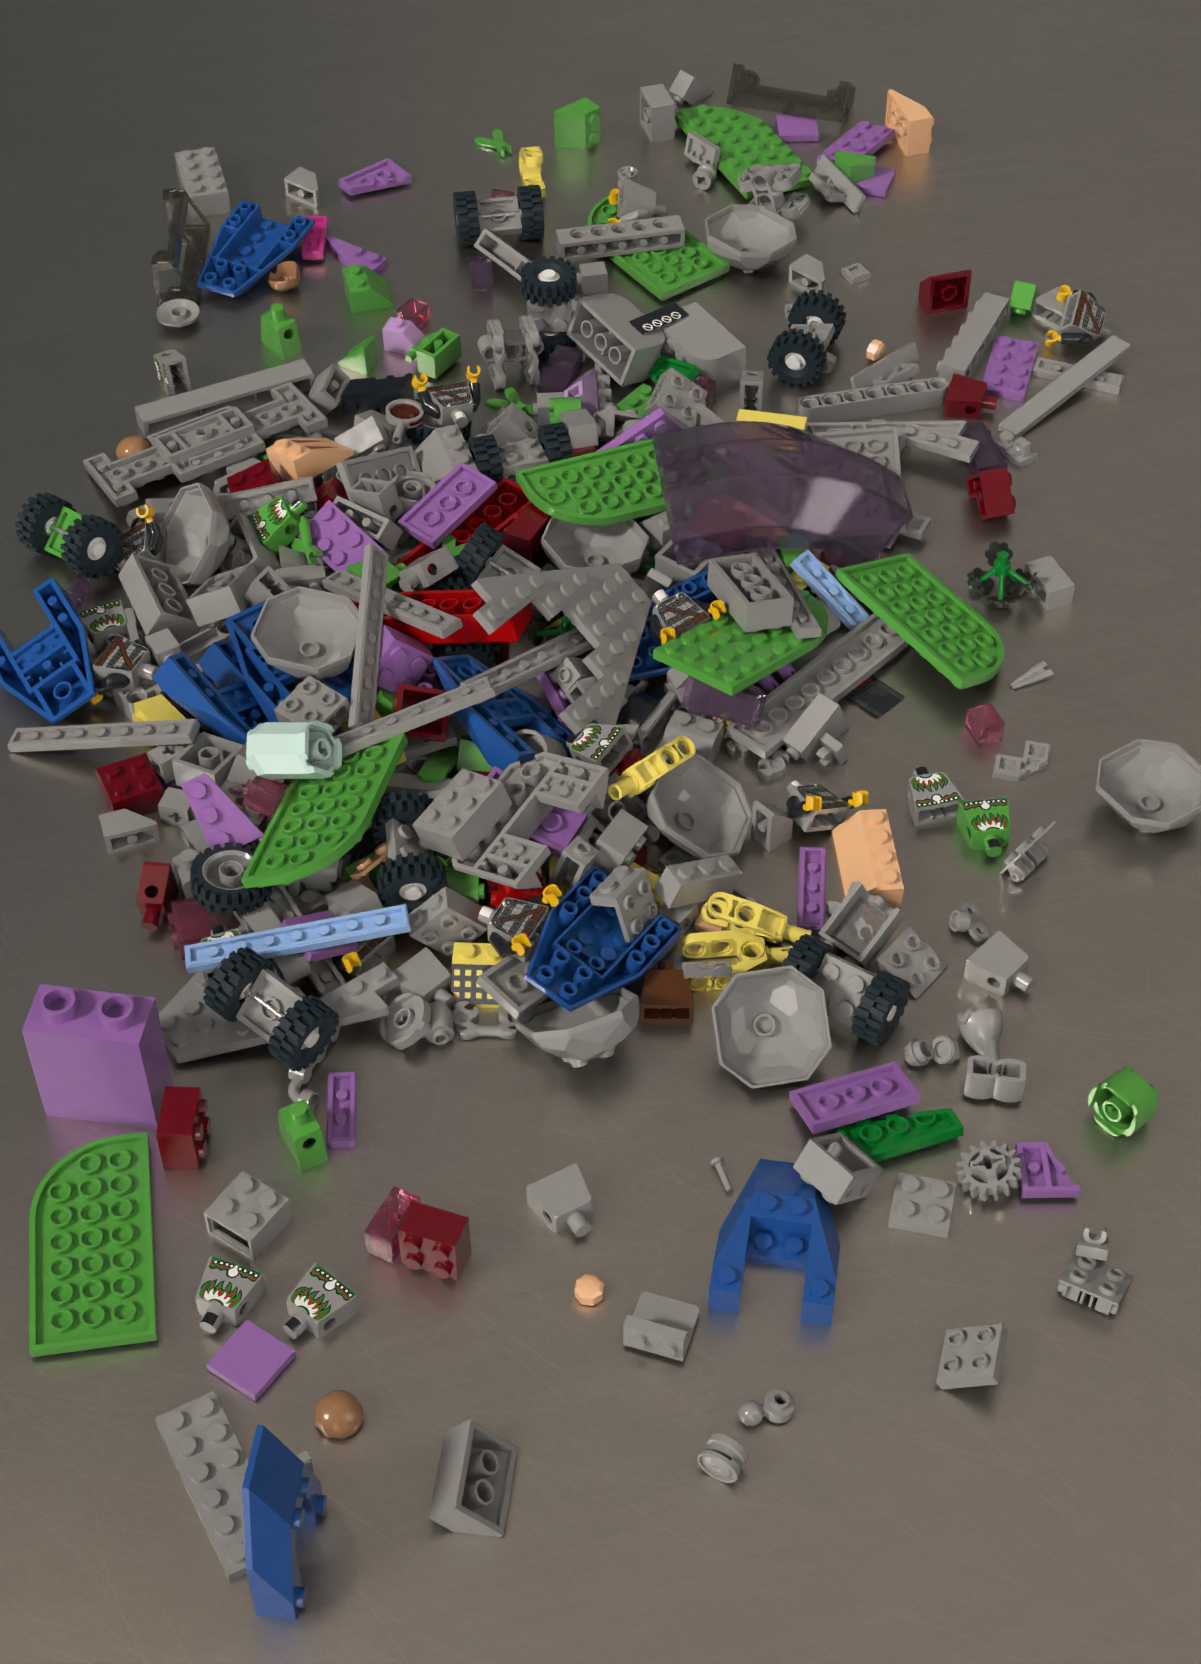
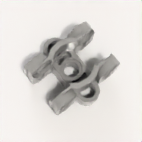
M791 163L786 166L780 164L772 166L753 165L747 168L737 180L740 192L752 191L754 194V198L748 205H761L788 220L799 217L810 204L808 194L796 193L794 191L791 195H783V191L791 189L802 177V169L799 163Z
M532 315L519 316L520 328L503 331L499 319L487 320L488 334L479 338L477 346L482 359L488 362V370L495 390L505 389L507 374L503 363L520 361L527 384H540L537 355L541 354L544 350V343Z

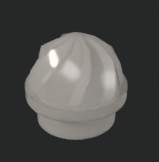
M914 1038L904 1047L905 1060L911 1066H924L933 1058V1049L924 1038Z

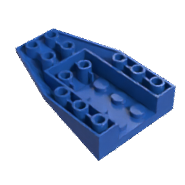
M595 865L559 901V904L549 911L524 978L569 1012L638 980L673 949L683 930L660 913L633 943H627L624 939L615 907L591 904L589 895L609 876Z

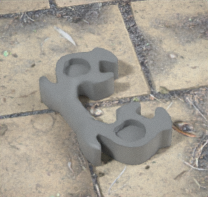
M731 739L726 742V752L730 757L735 758V752L741 753L742 759L750 756L751 751L735 740ZM777 749L770 755L771 759L766 758L764 760L762 758L759 760V779L771 783L772 780L785 775L786 764H789L790 755L785 751Z
M466 1000L454 1004V1011L452 1013L453 1026L459 1032L461 1040H472L477 1037H500L508 1040L517 1038L518 1030L514 1023L516 1019L504 1010L502 1006L498 1008V1020L501 1024L479 1026L476 1024L479 1021L477 1006L470 1010L469 1001Z

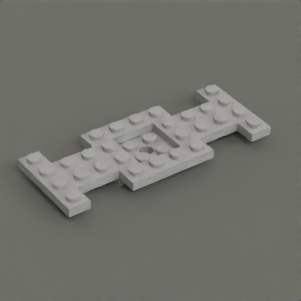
M291 382L270 389L274 401L245 412H241L236 406L232 408L228 405L146 436L150 448L113 462L103 452L83 460V463L88 473L118 508L138 500V495L134 488H140L148 482L163 479L172 473L181 483L192 481L198 476L213 473L221 467L250 456L254 457L260 452L265 451L266 447L262 439H267L273 434L288 431L291 427L300 425L307 434L316 433L322 428L328 427V421Z

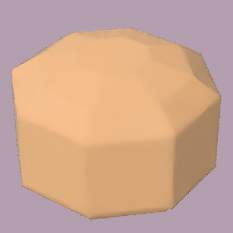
M877 339L873 340L867 348L866 358L874 362L881 360L885 353L886 344Z
M585 1274L576 1279L575 1297L582 1305L594 1306L603 1300L604 1282L598 1275Z

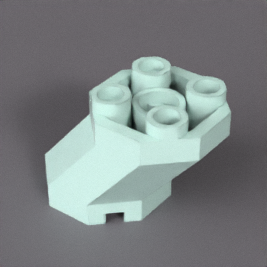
M317 720L312 722H266L258 724L247 733L246 765L250 771H255L257 776L272 781L277 779H324L331 777L334 774L333 771L342 765V743L339 738L334 739L331 733L335 731L331 725Z

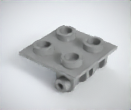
M1053 821L1047 828L1041 825L1004 861L1007 866L1000 874L1002 875L1007 870L1013 881H1023L1035 867L1049 856L1050 847L1046 843H1042L1039 838L1056 822Z
M910 926L876 959L879 962L876 972L884 970L909 982L911 985L910 995L915 1000L948 966Z
M1075 1252L1059 1279L1060 1283L1057 1291L1061 1292L1063 1297L1076 1302L1082 1291L1079 1304H1083L1086 1295L1089 1294L1091 1295L1088 1304L1089 1308H1092L1095 1298H1098L1095 1310L1108 1316L1110 1313L1116 1315L1120 1306L1119 1303L1133 1276L1125 1273L1121 1268L1110 1267L1092 1258L1077 1256Z

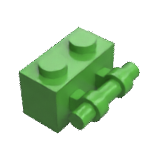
M442 327L437 333L432 332L430 335H425L418 345H414L408 350L405 360L409 363L417 360L418 372L425 373L427 376L436 379L461 357L460 334Z

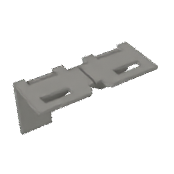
M729 960L710 961L709 965H703V962H682L684 979L704 978V976H712V978L716 976L732 977L733 969L730 967ZM718 964H725L724 966H716V967H715V965H718Z

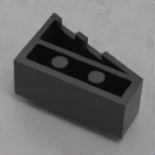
M408 373L404 377L389 375L385 379H376L375 377L351 379L341 395L343 414L355 416L369 410H374L386 415V406L391 401L397 399L414 400V388L411 383L413 374ZM406 408L395 409L391 412V415L404 419Z

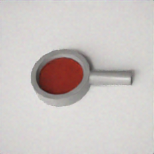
M397 399L388 403L386 406V420L390 425L396 427L392 441L399 444L405 429L417 427L423 422L424 411L419 402L411 399Z

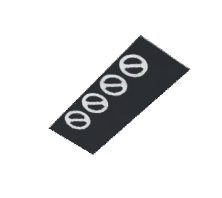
M674 302L633 319L629 323L643 335L684 318L688 314Z

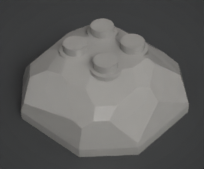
M731 204L705 218L704 221L708 250L729 265L741 269L744 273H753L754 270L762 269L782 259L793 250L797 242L794 222L761 205Z
M198 482L180 488L160 525L164 542L160 550L159 561L173 565L184 588L201 586L223 565L228 549H231L234 544V536L231 534L230 524L220 501L210 488Z
M551 517L541 538L545 554L559 569L620 563L629 574L638 570L649 543V536L634 519L607 526H590L569 523Z
M298 586L266 599L251 633V640L267 664L299 679H306L309 675L315 679L334 677L348 669L354 655L359 610L349 596Z
M1139 738L1099 759L1095 790L1119 816L1134 828L1151 833L1169 831L1186 826L1201 814V765L1177 743Z
M694 754L685 763L656 780L646 803L647 815L658 827L659 832L666 836L669 841L699 859L727 854L730 857L736 856L741 850L752 823V809L741 783L699 754ZM669 758L665 760L666 763L671 764Z
M792 965L736 973L711 1005L718 1063L751 1089L808 1080L832 1047L824 990Z
M621 987L571 1012L554 1000L537 1005L514 1023L516 1029L538 1048L562 1058L564 1062L571 1063L573 1068L587 1065L589 1063L588 1060L596 1057L606 1058L615 1054L614 1049L616 1045L625 1039L637 1026L640 1002L638 995Z

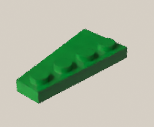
M951 1108L914 1112L911 1117L893 1114L886 1115L885 1120L870 1121L867 1118L857 1121V1123L832 1129L834 1133H842L875 1163L964 1136V1127Z

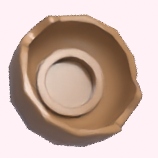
M294 261L277 264L276 273H269L270 286L279 292H287L298 286L301 279L298 264Z
M131 435L119 442L115 450L118 459L150 448V445L145 438Z
M333 1390L324 1395L315 1407L314 1425L319 1428L326 1438L345 1439L355 1434L362 1425L363 1407L358 1399L347 1391Z

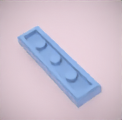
M809 549L790 564L792 569L850 631L870 616Z

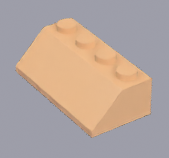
M860 810L835 827L831 833L844 898L847 896L852 882L858 881L867 892L873 896L879 895L891 908L895 909L898 907L902 910L904 886L887 810ZM864 905V913L874 912Z

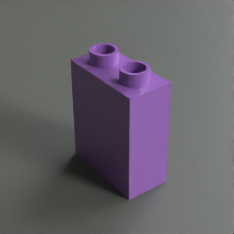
M39 984L22 1028V1033L46 1116L157 1129L165 1086H173V1079L155 997Z

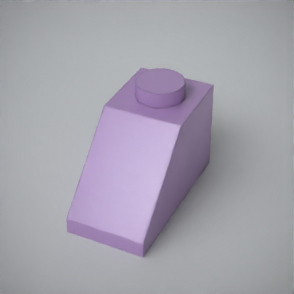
M390 317L382 329L384 351L407 355L408 350L412 346L418 345L425 335L411 321Z

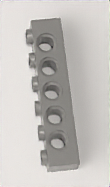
M680 215L555 230L556 250L558 256L564 258V262L567 260L575 261L685 247V228Z

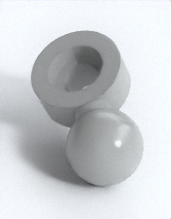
M773 1389L765 1395L763 1404H759L754 1400L742 1403L738 1410V1416L740 1421L747 1426L758 1425L763 1417L774 1423H785L793 1415L795 1400L789 1392L782 1389Z

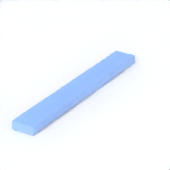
M402 904L184 946L186 970L190 974L215 969L216 967L219 968L224 958L228 959L232 951L237 953L238 948L249 947L264 959L411 932L407 905Z

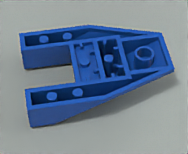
M51 577L32 590L52 625L16 650L6 634L0 629V685L55 725L95 697L96 691L85 627L67 592Z
M265 601L225 619L246 684L268 721L278 722L274 709L290 694L284 686L299 678L267 664L251 640V633L265 604ZM353 658L348 669L334 677L322 678L331 689L346 697L349 705L354 667Z
M228 638L213 642L197 662L204 673L220 689H216L184 652L169 656L152 678L159 684L162 691L219 737L244 745L247 741L248 731L254 729L260 722H269L244 680L233 644Z
M469 654L434 657L432 661L446 691L458 688L461 682L490 669ZM516 686L478 705H472L455 712V715L492 768L495 766L504 771L509 764L520 761L523 764L533 760L536 752L515 733L524 729L535 730L557 739L563 744L567 757L573 759L566 746L567 738L572 733L533 697Z
M760 1159L719 1231L709 1287L708 1310L739 1314L746 1262L806 1269L800 1322L831 1326L840 1242L829 1202L822 1197V1193L816 1187L801 1179L800 1173L793 1168L795 1163Z
M257 1425L242 1486L246 1573L256 1615L296 1620L299 1608H304L307 1587L302 1586L294 1538L296 1530H301L303 1526L317 1527L319 1515H324L326 1511L327 1495L322 1494L320 1481L305 1463L265 1426Z

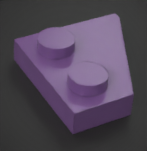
M1046 1142L1015 1143L1014 1149L1022 1164L1021 1171L1023 1177L1019 1179L1022 1198H1079L1080 1186L1077 1183H1072L1066 1175V1168L1054 1157L1053 1151Z

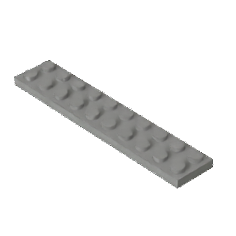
M873 613L726 727L725 735L765 760L784 745L782 739L818 693L837 703L910 644L906 643L899 634Z

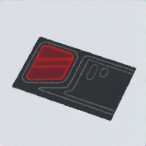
M871 675L843 698L875 719H878L904 699L905 696Z

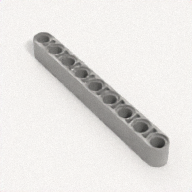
M197 819L179 826L180 834L189 849L198 850L199 853L204 854V849L208 848L209 845ZM264 902L260 908L255 906V911L251 913L245 909L244 915H238L237 911H233L248 934L281 928L282 925L267 902ZM302 952L266 959L274 967L273 971L288 984L311 974L309 963Z

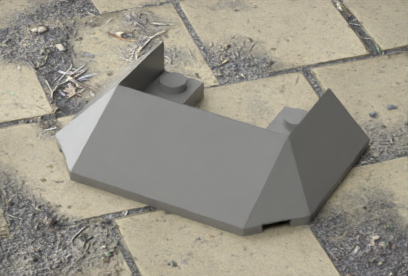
M546 751L536 754L535 759L523 764L517 761L509 764L497 780L502 781L513 805L464 861L452 857L454 869L516 889L543 888L536 872L551 852L547 845L528 839L554 806L580 814L588 805L603 809L609 777L608 768Z

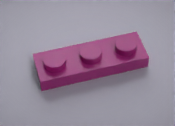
M307 216V218L315 220V224L304 237L302 259L312 261L324 260L328 216Z

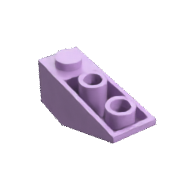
M594 368L577 378L564 391V397H580L581 409H587L591 414L599 411L596 370Z

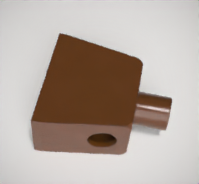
M660 961L658 963V970H648L646 972L640 1000V1022H693L694 1000L689 979H684L683 970H674V963L672 961Z

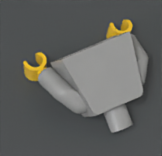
M625 178L620 191L614 188L608 196L611 205L617 204V217L620 219L610 218L607 223L652 218V216L663 217L666 207L656 203L655 191Z

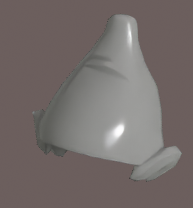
M968 1008L965 1012H958L956 1024L961 1036L968 1045L979 1055L999 1060V1041L1004 1024L1001 1010L989 1008L973 1012V1008Z

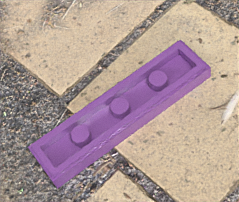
M800 847L797 927L811 930V935H819V931L825 925L827 848Z

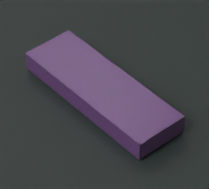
M357 1071L328 1072L327 1149L356 1148Z

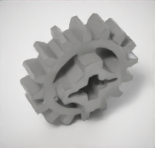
M983 1140L980 1142L981 1147L979 1148L973 1145L969 1146L970 1154L961 1153L962 1161L957 1162V1176L959 1183L962 1184L963 1191L970 1190L972 1198L981 1194L983 1201H986L988 1196L993 1195V1198L997 1201L999 1200L1000 1193L1009 1196L1010 1187L1018 1188L1017 1180L1023 1177L1021 1159L1017 1157L1015 1149L1009 1151L1007 1143L998 1147L996 1140H993L991 1145L986 1146Z

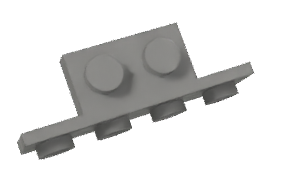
M827 155L821 156L814 172H811L808 178L814 184V188L824 195L825 200L831 203L835 201L844 203L854 214L858 213L866 197L865 194Z
M908 343L851 376L852 388L857 389L911 381L913 376L920 373L918 365L920 358L916 343Z

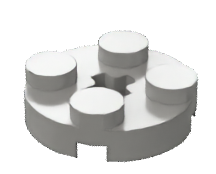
M409 992L404 993L389 1004L390 1014L387 1015V1018L383 1016L380 1022L382 1038L398 1050H403L416 1043L420 1038H425L430 1033L432 1028L429 1023L431 1020V1007L428 1001L421 996Z

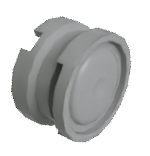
M712 1433L705 1442L706 1448L700 1450L697 1462L711 1477L721 1482L734 1483L737 1481L741 1469L746 1465L749 1455L746 1449L733 1438L720 1433Z

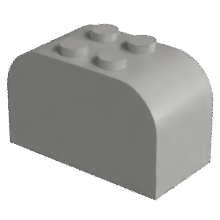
M601 293L579 298L566 334L621 387L643 382L650 378L648 373L655 365L665 341V335L659 328L643 335L636 330L629 321L644 314L626 298L612 293Z
M697 302L681 307L688 316L660 327V330L665 335L660 355L696 365L701 371L694 383L708 392L707 396L716 395L740 385L741 372L745 370L746 346Z

